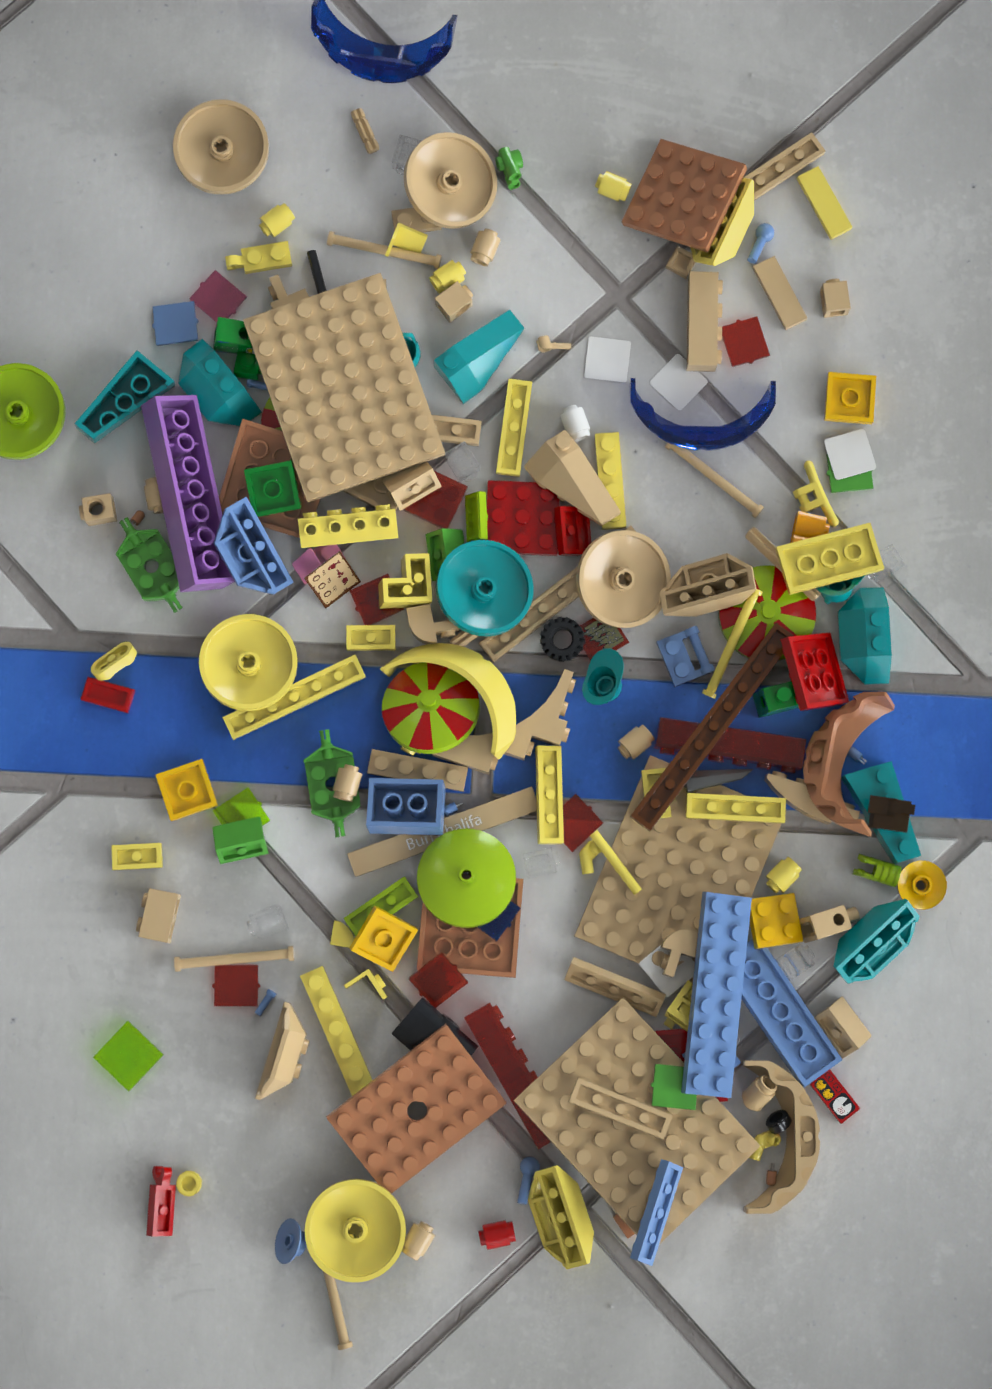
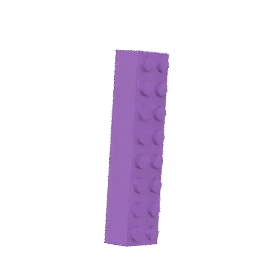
M197 395L154 396L141 405L180 592L223 589L235 581L213 543L222 518V511Z

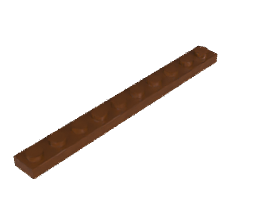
M774 624L631 814L630 818L649 832L652 830L782 657L783 647L781 639L794 636L779 624Z

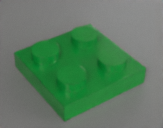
M292 460L244 470L250 504L257 517L302 509Z

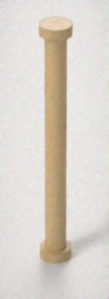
M332 231L328 234V246L335 244L385 255L388 249L386 245L335 235V232ZM392 247L389 254L391 257L433 265L435 269L440 267L442 255L439 254L432 256Z
M675 436L665 445L666 449H672L752 512L754 518L764 509V506L761 504L758 506L678 443Z
M288 946V949L185 959L174 957L175 972H180L181 969L280 959L294 961L293 946Z
M323 1271L339 1339V1344H337L338 1350L353 1347L352 1341H349L335 1278Z

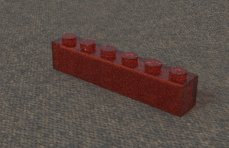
M660 717L654 749H659L660 754L674 755V752L680 751L700 723ZM728 727L706 757L711 762L723 763V759L732 760V764L737 766H747V763L757 764L756 768L771 770L773 766L781 768V772L795 774L796 770L803 768L806 739Z
M488 1003L464 1018L539 1150L551 1143V1141L513 1101L538 1077L534 1070L528 1071L525 1065L528 1059L522 1048L519 1050L515 1048L513 1041L516 1038L510 1027L504 1028L500 1020L504 1016L497 1005L492 1007L491 1003Z

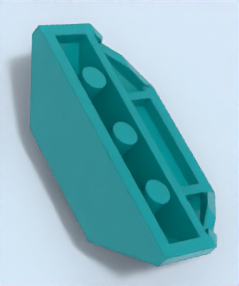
M203 339L183 353L178 384L187 395H197L200 412L209 422L240 427L242 419L252 421L262 413L245 387L215 350Z
M884 587L859 588L837 612L840 661L864 685L889 684L892 650L889 605Z
M907 899L874 906L852 929L839 939L833 967L848 984L854 981L873 979L909 945L916 922L920 918L919 914Z

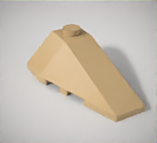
M566 430L547 440L524 465L526 471L540 487L549 489L558 495L557 498L563 502L566 500L575 506L578 512L598 525L603 526L621 514L618 506L586 456Z

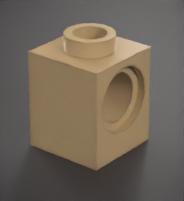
M840 279L827 280L820 289L823 317L848 315L851 307L847 281H840Z
M457 281L435 298V305L451 323L472 307L473 294L466 285L461 286Z
M110 493L81 498L82 505L79 506V514L81 520H85L88 526L117 522L115 502ZM94 506H103V510L99 515L91 514Z

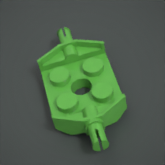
M124 518L128 528L123 520L119 524L124 529L126 538L116 552V556L144 601L165 600L170 605L173 613L178 612L173 603L176 604L179 610L183 607L180 605L175 594L179 589V583L171 550L158 529L136 530L129 518ZM151 560L157 561L159 564L157 571L149 573L145 569L147 562Z
M326 729V739L324 731L320 730L321 746L304 759L312 809L311 813L332 821L335 838L340 837L339 827L341 837L346 836L343 824L345 822L344 819L361 807L359 790L357 796L353 797V801L348 802L334 798L335 791H330L326 788L327 780L332 777L336 778L339 768H344L345 764L355 766L353 753L333 746L330 739V730Z

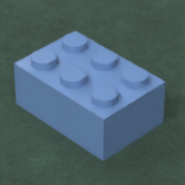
M369 778L366 820L369 833L443 835L446 791L444 781L438 779Z

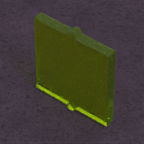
M249 787L212 810L221 825L254 817L261 818L262 826L270 822L269 817L261 807L262 802L257 801Z

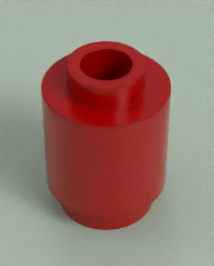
M506 1220L484 1224L482 1225L483 1230L478 1231L481 1246L486 1245L487 1250L511 1245L510 1242L516 1241L512 1221L506 1222Z

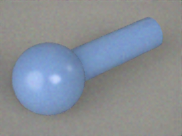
M768 223L760 224L756 229L757 240L747 259L752 264L757 262L765 243L771 241L774 237V228Z
M525 1157L520 1163L523 1177L517 1200L519 1204L527 1205L534 1173L540 1169V1164L534 1157Z

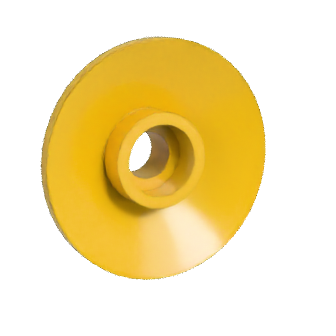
M918 860L906 865L902 869L897 888L901 899H907L915 909L926 910L935 907L943 900L947 890V881L943 871L936 864L925 860ZM918 881L924 883L925 887L923 890H919L916 887Z

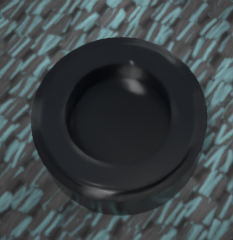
M777 1110L769 1115L766 1120V1126L771 1133L778 1134L790 1126L792 1118L786 1110Z

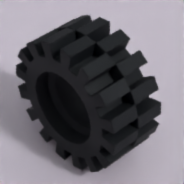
M557 617V619L549 620L550 622L543 626L544 629L540 633V644L543 651L550 658L559 662L571 661L573 658H577L578 654L583 651V645L585 644V634L580 625L568 617ZM560 630H566L572 636L571 644L564 649L557 648L553 642L554 635Z

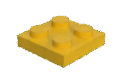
M828 372L824 421L872 425L874 421L876 376Z
M203 759L155 774L171 822L218 806Z
M794 893L752 899L749 923L754 949L803 942Z
M374 905L349 948L358 955L393 972L418 929Z

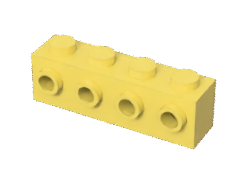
M390 504L376 505V510L366 511V507L351 508L352 513L342 514L341 509L328 510L325 516H317V512L302 513L303 518H298L301 548L398 538L395 508L390 509Z

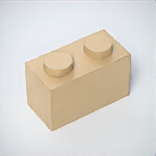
M149 888L148 893H144L141 907L145 909L143 917H139L137 921L136 931L139 932L138 937L171 944L181 895Z

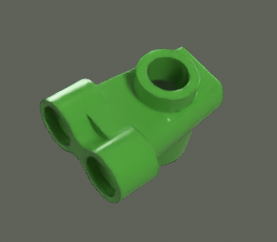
M503 147L499 149L498 157L495 158L498 171L504 172L506 184L510 190H513L521 184L519 178L522 175L519 169L523 168V159L519 149L510 151L509 147Z

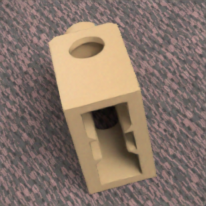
M844 905L800 918L803 942L815 941L852 929L851 923L860 920L857 908L851 907L846 909Z

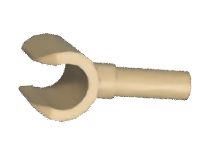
M548 335L541 336L536 341L538 350L542 353L552 349H571V343H551Z

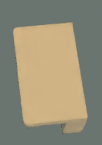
M428 462L392 473L382 479V483L389 491L400 511L442 487Z
M843 997L838 998L831 1006L814 1017L842 1059L858 1050L871 1038L870 1032Z

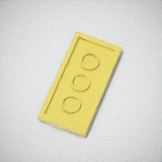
M871 523L777 546L775 549L789 595L884 570Z

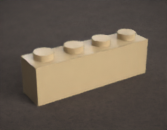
M689 272L686 371L715 372L717 364H721L722 350H718V341L722 340V327L718 326V318H722V303H718V294L722 295L723 280H718L719 272Z

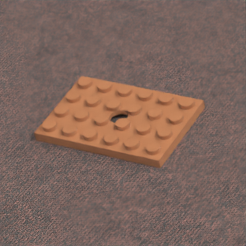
M445 1024L327 1115L326 1118L374 1180L392 1194L506 1105L507 1102L447 1024ZM412 1102H423L426 1105L427 1112L422 1119L414 1120L408 1116V1106Z

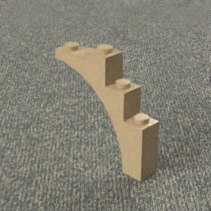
M564 669L557 687L547 701L531 716L516 725L515 739L504 755L524 761L526 755L531 756L535 744L531 742V738L554 746H560L561 741L566 743L570 729L566 728L568 721L559 719V716H565L569 704L565 702L567 692L572 694L576 679L572 678L574 672ZM493 733L469 735L456 747L433 754V757L488 775L490 769L495 771L498 759L491 753Z

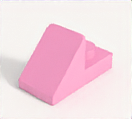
M337 544L318 546L313 550L310 547L292 563V566L304 585H306L307 582L304 577L337 552H341Z

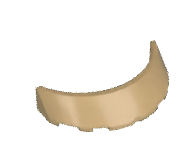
M741 1060L742 1066L750 1069L759 1077L768 1075L771 1082L777 1085L775 1096L781 1109L786 1110L792 1118L790 1126L786 1129V1150L782 1165L777 1173L776 1184L769 1186L757 1199L744 1206L746 1214H772L794 1199L808 1183L819 1156V1121L806 1090L790 1073L768 1060Z

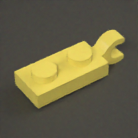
M288 241L242 248V256H225L227 270L244 268L245 274L292 267Z

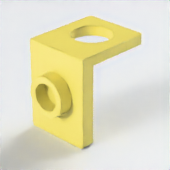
M398 223L385 256H389L393 245L404 250L421 253L428 235Z
M367 969L344 985L347 989L365 976H368L381 998L384 1000L388 997L382 989L386 986L379 974L374 976L370 969Z

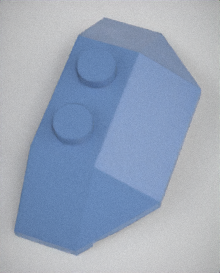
M247 497L225 508L213 543L236 585L273 595L294 583Z

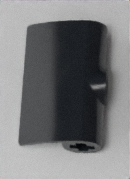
M423 997L392 1032V1035L411 1051L439 1028L447 1024L470 1055L479 1047L460 1030V1027L444 1013L441 1014Z

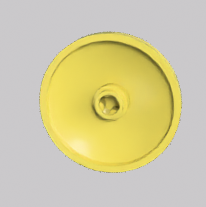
M242 614L222 621L209 632L199 654V670L206 689L223 705L241 711L260 710L275 704L289 691L297 673V652L290 635L277 622L261 615Z
M365 1179L343 1180L326 1188L313 1202L305 1222V1241L310 1256L326 1274L345 1282H364L379 1277L396 1262L405 1242L406 1223L400 1204L383 1186Z

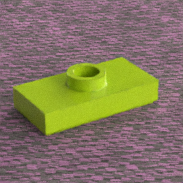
M477 491L465 495L467 542L487 540L488 514L486 492Z

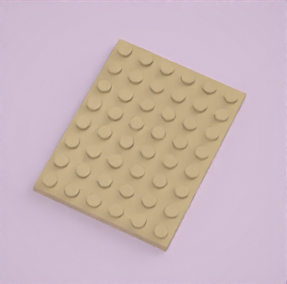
M381 273L243 319L307 503L445 455Z
M650 755L644 770L667 768L670 763ZM641 777L611 849L642 890L634 895L606 859L574 937L639 964L658 948L670 934L686 929L698 932L702 892L752 897L782 823L686 818L687 792L685 787H683L670 804L671 818L659 819L649 832L630 818L644 798ZM722 785L690 792L746 796ZM662 951L655 952L652 955V962L660 966L665 953ZM679 961L677 966H679L684 961Z
M622 998L513 1101L636 1235L638 1234L640 1221L644 1215L648 1196L651 1192L661 1159L683 1167L660 1243H662L760 1145L714 1096L697 1095L696 1110L651 1106L653 1091L651 1083L654 1079L655 1064L684 1067V1063L631 1005ZM577 1078L672 1115L664 1139H659L569 1103L568 1101Z

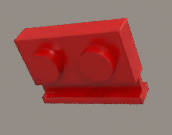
M573 506L555 507L559 556H582L585 549L592 543L589 518L578 512L577 508Z

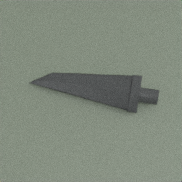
M753 769L696 770L684 787L686 792L690 793L741 780Z

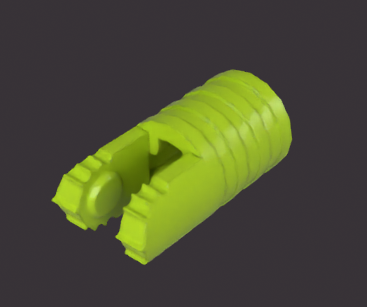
M859 853L857 859L860 862L874 865L872 873L859 868L854 869L853 875L891 887L897 886L901 874V866Z

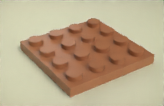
M660 139L621 222L626 227L709 252L746 173L747 166L744 163Z
M242 419L219 495L222 514L225 508L244 497H247L250 502L244 474L245 469L292 460L281 430ZM294 466L302 509L258 518L265 528L300 538L298 518H303L302 513L317 512L320 499L307 503Z
M463 874L462 878L469 879L471 874ZM516 878L514 894L507 908L511 913L501 914L503 918L497 917L492 920L494 923L489 922V929L482 925L473 928H460L448 925L432 915L422 902L417 970H426L435 962H438V964L444 962L442 971L447 970L446 972L516 978L524 879Z

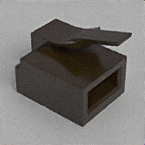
M870 795L868 827L907 833L909 817L914 815L915 805L911 804L912 801Z

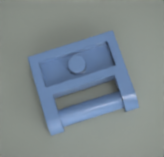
M697 626L656 642L674 687L715 671L698 636L700 632ZM689 638L701 666L698 670H694L683 643L684 639Z

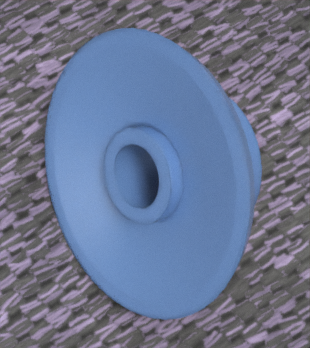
M292 1218L282 1223L276 1235L275 1255L281 1264H287L296 1256H301L306 1248L305 1232L301 1231L298 1222Z

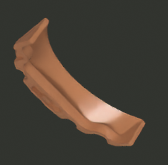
M862 692L853 696L854 699L841 708L832 710L825 717V723L812 735L806 749L807 757L803 764L804 782L807 786L809 797L817 809L832 822L871 837L872 831L865 821L854 819L845 806L841 792V773L845 758L858 736L875 720L894 710L895 705L887 692Z

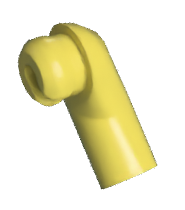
M593 840L587 842L579 852L582 875L594 873L592 860L601 853V850Z
M770 1130L756 1135L754 1139L759 1143L760 1147L749 1158L760 1161L764 1149L778 1146L781 1142V1136L771 1133Z

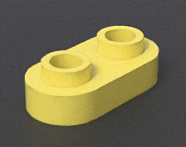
M130 642L120 643L97 659L91 666V672L99 681L109 680L119 670L134 662L137 651Z

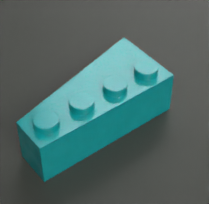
M136 350L74 423L75 427L93 443H96L142 410L141 405L154 396H162L175 387V381Z
M892 761L841 777L855 803L858 804L864 814L867 823H869L870 813H868L870 795L904 800ZM910 818L907 833L872 828L892 864L921 856Z

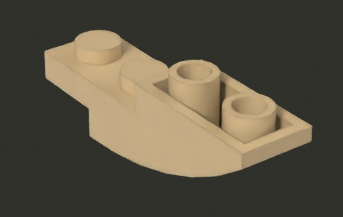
M777 771L765 775L764 781L779 798H786V803L790 807L818 822L827 825L832 822L812 802L804 779L796 778V781L786 779V774ZM845 803L851 816L854 819H858L860 811L854 810V805Z

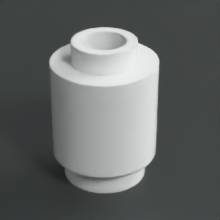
M577 405L564 408V413L560 417L568 434L575 442L588 438L590 436V426L583 408H577Z

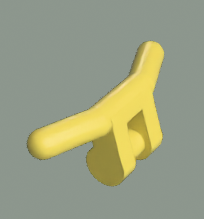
M808 460L804 463V468L810 484L793 491V495L800 502L801 506L799 508L801 512L808 513L821 507L830 526L835 527L839 521L822 488L813 462ZM813 492L815 500L810 502L807 494Z

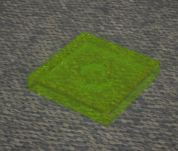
M127 1021L93 1058L129 1092L164 1054L130 1021Z

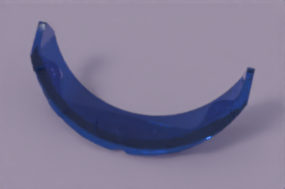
M314 0L311 7V30L329 53L328 56L336 64L340 63L349 69L351 74L373 82L401 83L406 82L407 79L427 74L446 57L452 47L458 15L453 14L450 20L438 32L422 41L406 45H386L367 40L355 34L335 17L325 0Z
M631 378L629 383L630 403L643 424L664 441L680 448L695 451L701 449L706 451L724 449L747 439L764 424L776 404V381H770L762 399L741 418L722 426H682L661 417L654 412L653 407L648 402L642 400L635 389L636 378Z

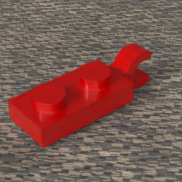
M154 1166L152 1175L156 1184H150L146 1236H172L176 1185L170 1184L172 1168Z

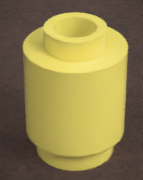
M606 171L604 175L599 174L595 187L599 188L598 194L619 202V200L626 201L632 183L627 182L626 178Z
M285 203L280 206L276 205L259 218L261 221L259 227L266 236L271 235L274 238L292 224L291 221L295 219V216Z
M451 260L435 270L433 275L429 277V280L440 294L455 282H463L465 280L463 275L466 272L459 261L455 263Z
M787 857L785 860L781 859L766 875L768 879L766 884L775 893L778 891L784 893L800 877L799 873L802 869L790 857Z

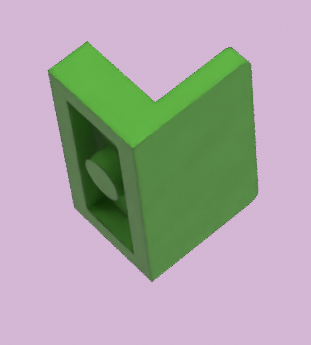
M441 528L425 534L430 557L432 581H436L439 569L446 557L454 549L465 544L461 529Z
M260 817L222 824L212 828L215 850L220 864L269 854Z

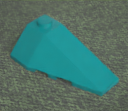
M508 310L434 359V368L460 401L465 404L484 389L507 352L510 351L523 332L524 327L511 310Z

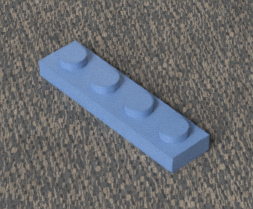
M661 1159L651 1192L648 1196L644 1215L640 1221L638 1234L632 1246L631 1259L653 1266L683 1167Z

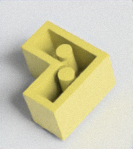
M429 553L405 554L401 559L402 578H382L378 584L380 609L409 608L431 604L432 587Z

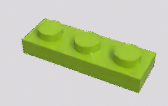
M404 876L343 919L353 934L357 936L374 905L393 915L418 898V895Z

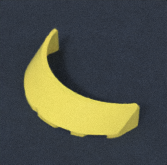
M426 644L403 652L380 668L388 677L393 674L399 665L406 663H433L454 670L465 677L477 689L488 708L493 731L491 753L497 759H500L513 743L516 734V706L513 694L501 672L490 661L483 659L481 654L455 644Z

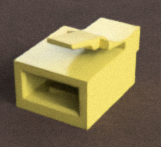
M690 981L685 983L664 1015L667 1017L664 1025L670 1029L677 1024L688 1032L693 983Z

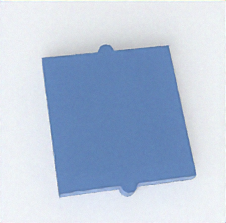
M194 301L153 306L154 324H152V327L155 329L157 346L198 341L197 323L199 320L196 318Z

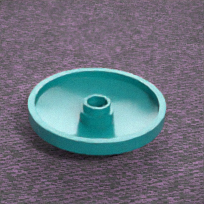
M476 540L460 545L446 557L436 579L437 600L445 616L459 629L477 636H496L513 629L527 614L533 599V579L527 564L510 547L495 541Z

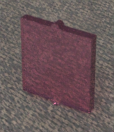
M215 270L205 282L200 283V287L189 299L194 301L197 307L217 323L218 317L229 318L232 314H236V309L247 296Z

